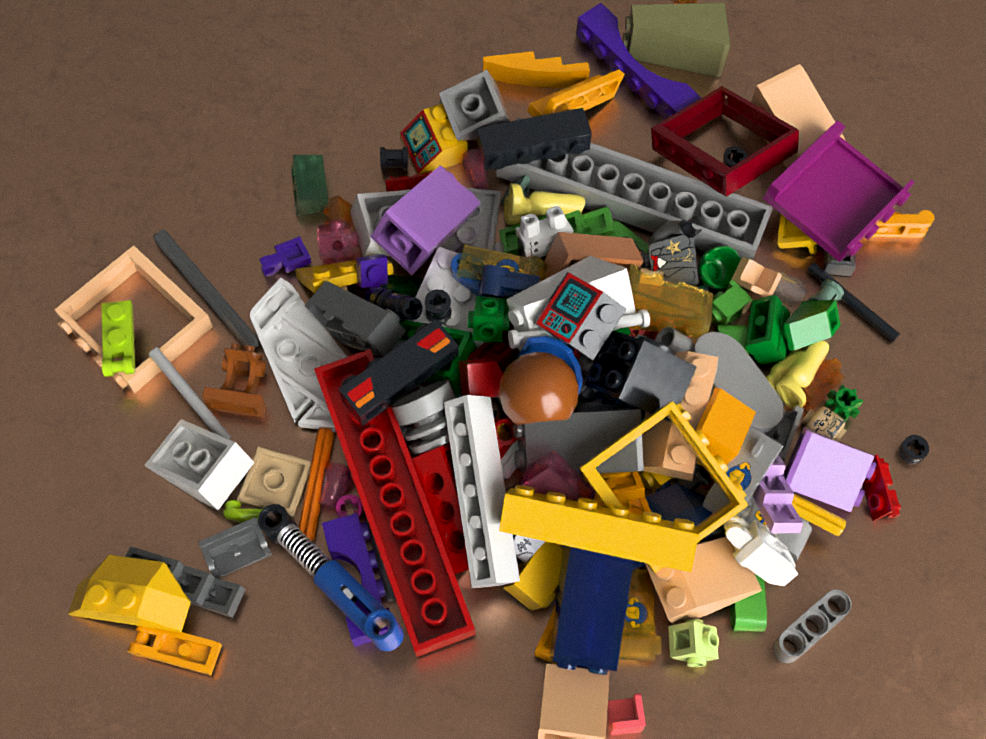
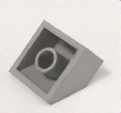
M488 70L439 93L457 140L477 139V128L511 121L498 86Z

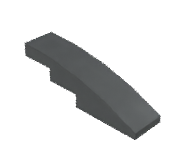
M130 546L125 556L165 562L180 584L183 592L191 601L190 604L233 618L246 590L241 585L215 578L208 572L185 566L178 560Z

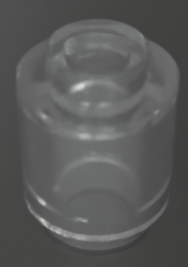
M780 271L779 273L782 274V277L773 295H776L782 303L792 308L796 303L800 305L808 291L804 288L805 282Z

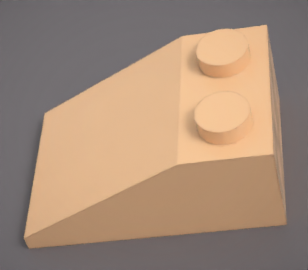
M723 537L697 544L692 573L663 567L657 573H654L645 563L667 618L673 625L685 623V620L699 619L762 591L755 573L747 567L741 566L734 558V545L731 541H728V538Z

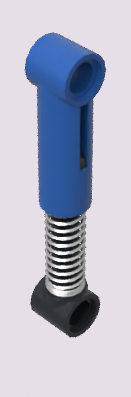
M271 504L263 508L258 516V524L273 543L282 545L313 576L314 584L378 649L388 652L399 647L403 641L404 632L394 615L386 610L336 560L330 561V558L323 554V551H320V548L300 531L283 506ZM356 601L370 613L368 617L354 604ZM390 626L386 633L378 635L383 627Z

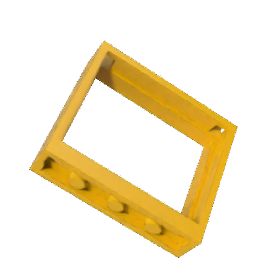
M671 401L583 463L578 469L606 508H610V505L622 506L596 470V467L668 416L729 500L728 503L696 525V527H700L699 542L746 508L748 504L744 497L747 495L742 490L743 487L736 480L731 482L725 472L728 470V467L719 455L713 457L706 447L710 443L700 429L694 431L688 420L691 417L687 410L685 411L680 403L676 405ZM647 563L654 573L663 568L662 566Z

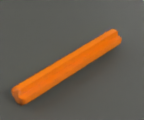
M319 428L317 431L298 526L300 531L310 541H313L315 538L333 445L334 432L329 428Z

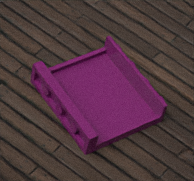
M837 120L770 185L763 199L831 256L841 262L847 255L853 257L863 246L860 241L864 237L869 240L880 228L877 226L880 221L885 224L895 213L893 207L896 204L901 207L912 194L908 190L914 184V181L911 179L905 187L901 186L840 137L846 126Z

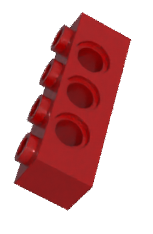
M450 444L418 455L412 458L454 574L468 570L469 565L465 539L463 537L464 533Z

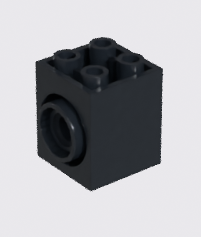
M612 331L598 352L593 365L590 367L584 385L623 403L639 408L641 411L652 414L668 402L673 401L676 405L681 404L697 366L675 356L677 352L674 349L641 335L635 338ZM668 416L664 418V420L671 422Z

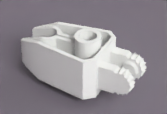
M737 514L724 523L726 538L734 545L735 552L733 556L741 566L747 567L767 583L785 586L798 575L795 569L796 564L788 548L778 539L776 533L770 532L767 525H763L758 520H754L749 524Z

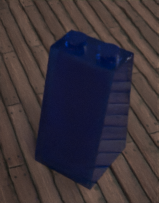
M563 545L550 658L553 662H557V667L575 670L576 665L589 667V672L607 675L608 670L617 671L634 560Z

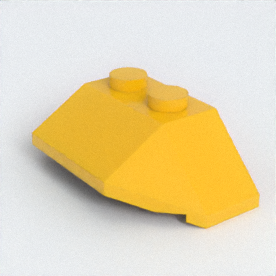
M108 555L78 584L68 614L83 618L182 632L191 601L183 592L180 584L165 562Z

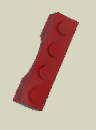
M572 351L578 361L581 355ZM489 358L459 361L461 397L465 395L499 397L500 379L504 373L497 361Z

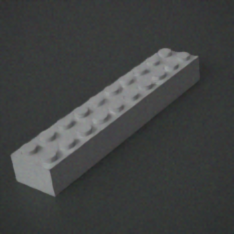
M593 143L590 145V150L579 154L571 153L554 159L545 158L528 164L505 166L497 170V177L511 182H515L525 175L529 176L530 189L536 191L581 195L585 198L584 208L595 211L608 206L613 219L652 233L667 221H687L691 217L697 216L699 220L692 224L695 229H702V231L694 236L695 248L706 252L714 247L729 246L737 251L741 259L745 257L752 261L773 209L772 206L735 193L725 197L701 181Z

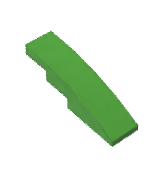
M608 206L583 215L579 210L565 214V218L573 228V233L601 236L616 234L612 213ZM543 215L537 218L538 220L546 219L547 216ZM521 223L499 230L501 243L504 244L505 256L519 254L518 237L515 228L520 227Z

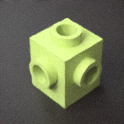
M701 619L685 620V623L668 626L670 658L685 661L689 667L706 666V661L719 659V638L716 627L704 624V621Z

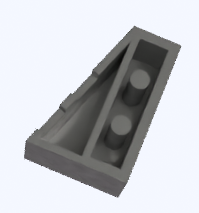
M325 281L304 305L338 343L362 351L371 349L372 354L381 357L387 355L392 346L406 332L399 324L400 318L389 309L384 310L328 281Z

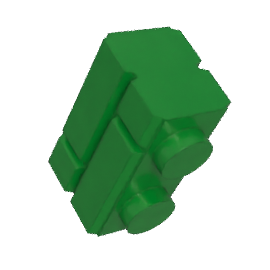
M776 295L753 300L750 307L751 314L749 315L745 348L751 355H754L759 364L764 365L784 360L786 357L787 340L783 337V325L790 317V311L785 305H782L781 300Z

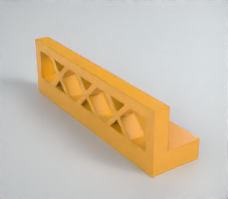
M620 69L604 76L598 74L531 102L527 112L532 117L577 108H584L585 111L614 98L625 74Z

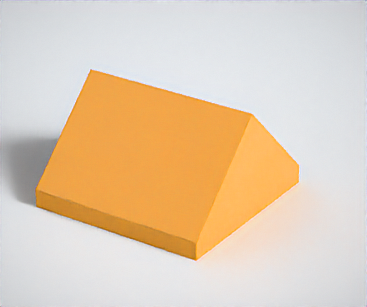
M714 389L696 427V430L700 429L708 439L710 444L706 447L713 457L719 455L727 465L739 454L756 411L723 389Z

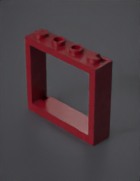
M721 86L651 128L652 150L727 197L797 153L799 129ZM723 114L770 143L730 168L683 139V137Z

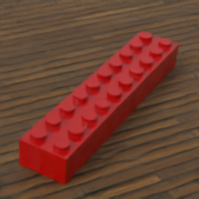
M371 349L317 367L314 370L416 656L419 657L474 636L476 633L391 406L362 426L341 400L339 388H341L343 381L351 375L357 376L366 370L368 363L374 359Z

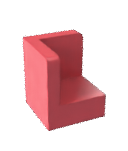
M641 693L634 694L632 698L608 701L607 718L610 735L643 731L646 722Z

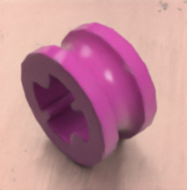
M355 495L342 496L336 504L337 517L348 516L346 511L341 510L342 508L346 509V504H352L353 508H358V511L354 510V514L358 513L360 521L363 516L361 500Z

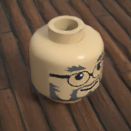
M825 406L820 407L816 412L810 409L801 422L806 428L838 441L847 432L844 428L845 420Z

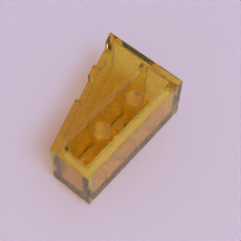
M630 263L628 277L636 314L639 310L646 309L650 316V325L643 328L640 325L628 328L660 332L665 327H672L690 337H700L708 333L712 319L713 293L683 282H679L678 285L663 280L664 275L656 272L653 276L638 271L639 266Z

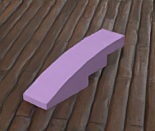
M778 454L753 493V497L771 533H801L803 521L792 505L794 492L783 476L786 465Z

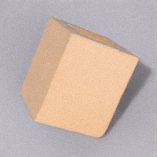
M742 257L731 281L734 280L741 288L751 293L767 297L773 295L782 274Z

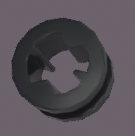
M919 435L908 436L899 447L900 457L908 464H919L929 453L928 442ZM911 444L914 445L915 449L920 450L917 455H914L913 450H908Z

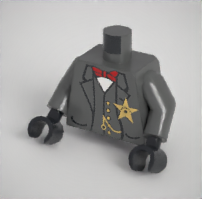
M693 216L687 221H667L657 229L652 237L649 238V252L640 253L644 260L640 268L651 269V271H664L662 288L688 297L694 304L700 305L708 301L707 298L701 296L700 292H707L709 288L707 285L695 286L699 284V275L697 272L694 236L699 234L702 229H695L692 224L699 220L697 216Z

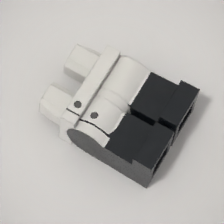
M559 206L548 208L546 211L547 218L543 220H538L534 214L522 216L520 227L515 228L518 237L520 268L524 270L525 274L538 276V272L558 232L573 233V228Z

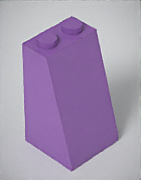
M440 165L384 213L371 238L406 271L413 275L437 251L438 246L441 247L472 216L481 202L470 190H467L460 184L451 172L446 171Z

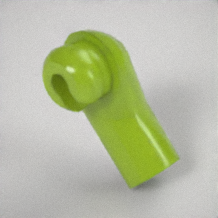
M229 500L225 503L223 513L227 520L243 523L254 517L258 521L259 513L263 509L241 508V503L238 500Z

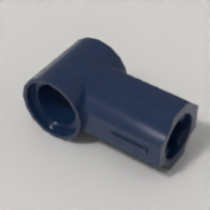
M484 265L479 295L510 298L539 283L540 276L512 272L508 268L496 265Z

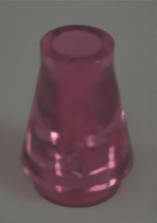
M471 149L463 154L461 163L472 184V188H488L487 170L484 171L479 150Z
M330 462L328 468H324L319 500L321 506L336 509L338 500L352 480L349 467Z

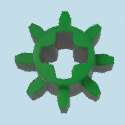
M841 385L838 392L831 389L827 394L829 400L826 401L824 406L842 417L845 422L849 415L852 418H856L860 413L857 408L861 406L863 400L858 399L856 389L851 390Z

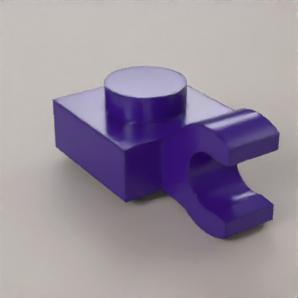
M300 236L274 246L275 254L259 259L262 265L261 270L265 277L274 275L281 267L288 273L311 264V257Z
M384 254L356 258L358 286L366 288L365 298L368 302L373 291L380 288V285L388 284L387 257Z

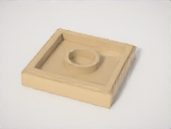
M257 446L252 459L254 464L246 474L237 500L243 505L257 509H263L271 504H280L286 509L291 518L295 519L306 490L311 461Z

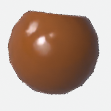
M531 352L519 356L507 366L500 379L499 398L504 412L516 425L567 421L577 405L579 386L574 371L564 359L549 352Z

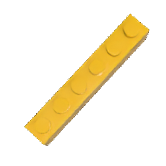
M516 485L515 488H510L505 493L499 527L500 532L692 573L700 527L694 526L693 521L676 518L674 522L663 520L660 514L653 512H642V515L629 513V508L620 505H610V508L597 506L596 501L586 498H579L578 502L565 499L566 495L558 492H547L546 495L534 493V488L524 485Z

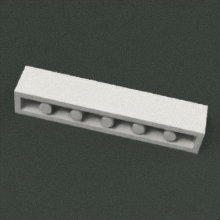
M465 395L444 402L472 588L493 587L518 582L520 578L513 534L499 531L506 490L491 397Z

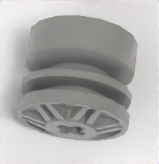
M448 380L439 381L418 389L391 406L392 412L400 426L414 424L404 434L407 441L414 440L409 445L413 454L424 453L450 443L444 402L456 399V396Z

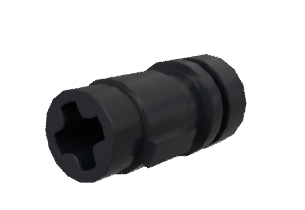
M378 288L373 291L369 299L370 303L384 310L389 309L400 318V322H404V320H417L423 310L422 303L418 298L401 294L391 289Z

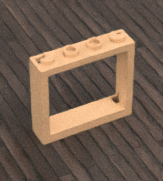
M134 245L54 309L61 320L57 323L67 335L72 332L77 337L75 342L84 352L87 353L91 350L96 355L93 358L94 361L101 368L103 348L76 320L136 271L191 321L159 348L170 363L213 327L208 314ZM149 357L135 369V373L125 374V372H117L112 378L122 389L128 387L135 394L162 370Z

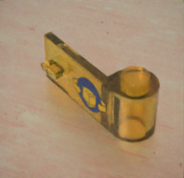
M464 245L457 278L463 277L481 282L484 265H496L508 268L512 272L540 276L539 282L546 278L548 267L541 258L536 256L523 257Z
M635 570L618 578L615 572L617 616L615 658L621 660L654 661L655 655H661V636H656L653 581L648 570Z

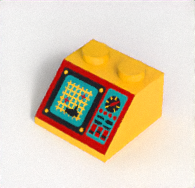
M443 103L423 109L400 132L401 140L404 146L408 147V155L417 174L433 172L440 165L443 168H447L468 161L467 140L456 139Z

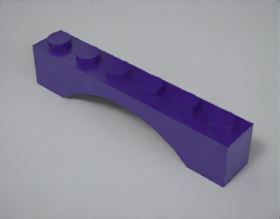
M599 3L578 17L576 34L579 40L586 43L599 59H603L610 66L613 72L620 69L625 74L623 80L628 84L629 88L633 92H637L644 99L647 106L654 109L662 117L663 121L701 99L687 83L660 77L638 63L627 51L621 40L618 18L602 3Z

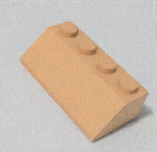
M691 351L677 352L675 356L697 366L681 402L682 407L685 411L687 410L691 417L688 420L689 424L696 431V427L712 395L718 368V357ZM645 412L644 419H646L651 414ZM662 419L642 434L644 471L693 481L697 456L673 423Z

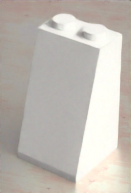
M589 256L507 299L509 307L508 316L517 332L542 329L534 324L565 274L569 272L601 290L624 306L626 311L622 316L636 314L627 268L593 256ZM524 344L519 345L518 349L520 351L523 348Z

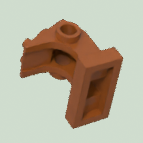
M231 343V349H224L225 355L222 361V371L226 372L224 384L220 389L205 387L202 399L208 409L264 417L266 410L262 395H255L259 377H263L265 374L266 361L262 360V354L255 353V347ZM236 376L249 377L245 390L233 389Z

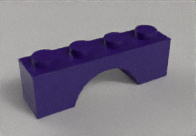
M358 513L323 522L322 526L331 559L346 562L353 566L361 575V585L382 605L380 598L386 596L382 579L375 580L372 570L377 568L378 564L374 549L367 551L365 540L371 538L366 521L360 523ZM356 601L354 604L368 617L370 613ZM345 615L354 647L372 642ZM390 626L383 627L378 635L386 633Z

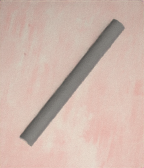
M158 347L153 349L149 356L209 429L219 436L231 439V435Z

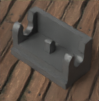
M256 517L198 542L207 566L215 578H222L272 556Z

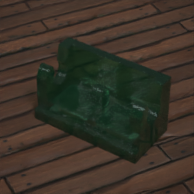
M293 155L291 175L296 215L323 212V206L319 205L328 204L323 155Z

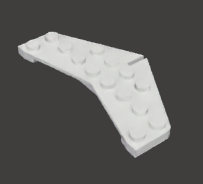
M280 278L252 308L250 312L251 322L294 423L313 404L298 422L299 427L310 429L329 428L336 432L314 369L348 356L344 354L320 322L306 309L305 303L295 288L286 280ZM400 426L403 437L404 434L413 426Z

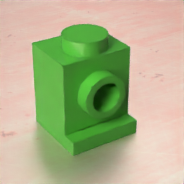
M732 280L729 282L725 293L720 291L711 299V307L706 310V316L713 324L730 325L748 311L752 298Z

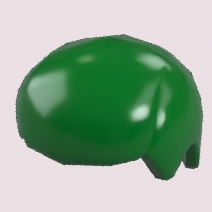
M729 246L714 247L706 251L698 262L697 272L699 278L705 285L714 290L727 288L741 261V257L735 249Z

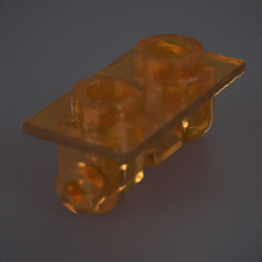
M833 358L827 361L824 359L811 383L806 388L801 387L806 396V403L802 407L806 413L810 409H814L827 396L829 391L834 389L845 378L840 372L842 363L838 359Z

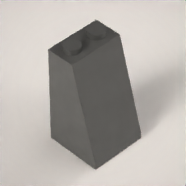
M623 402L578 405L567 421H548L525 425L513 423L514 437L518 438L519 450L515 451L516 467L527 477L582 474L578 469L579 466L641 422V409ZM642 434L597 466L596 470L599 473L644 471Z

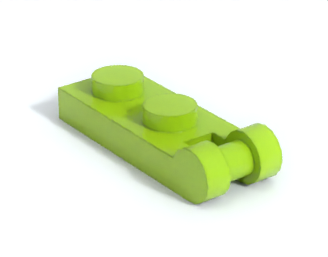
M127 300L101 303L104 377L114 376L117 372L133 374L135 373V347L132 302ZM123 357V360L114 361V358Z

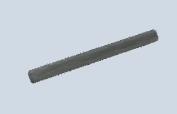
M162 229L155 233L153 236L155 243L241 344L255 348L259 347V338L168 232Z

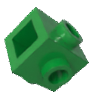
M476 296L475 309L468 313V328L473 329L474 341L502 343L503 331H509L510 326L508 313H505L506 298Z

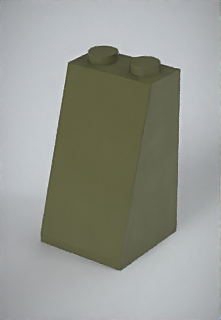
M724 2L631 5L630 16L625 17V31L627 33H623L622 42L635 60L722 77L730 48Z

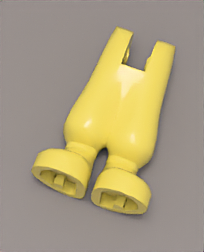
M511 183L509 196H506L504 201V220L507 225H516L521 223L522 216L534 214L540 217L546 215L548 208L559 206L564 215L576 210L582 212L585 206V198L581 195L534 191L529 198H525L521 186Z
M819 341L800 349L792 350L784 360L779 361L772 367L768 376H765L782 402L790 409H793L795 406L802 408L806 403V396L802 388L809 386L816 371L825 359L829 350L827 342Z

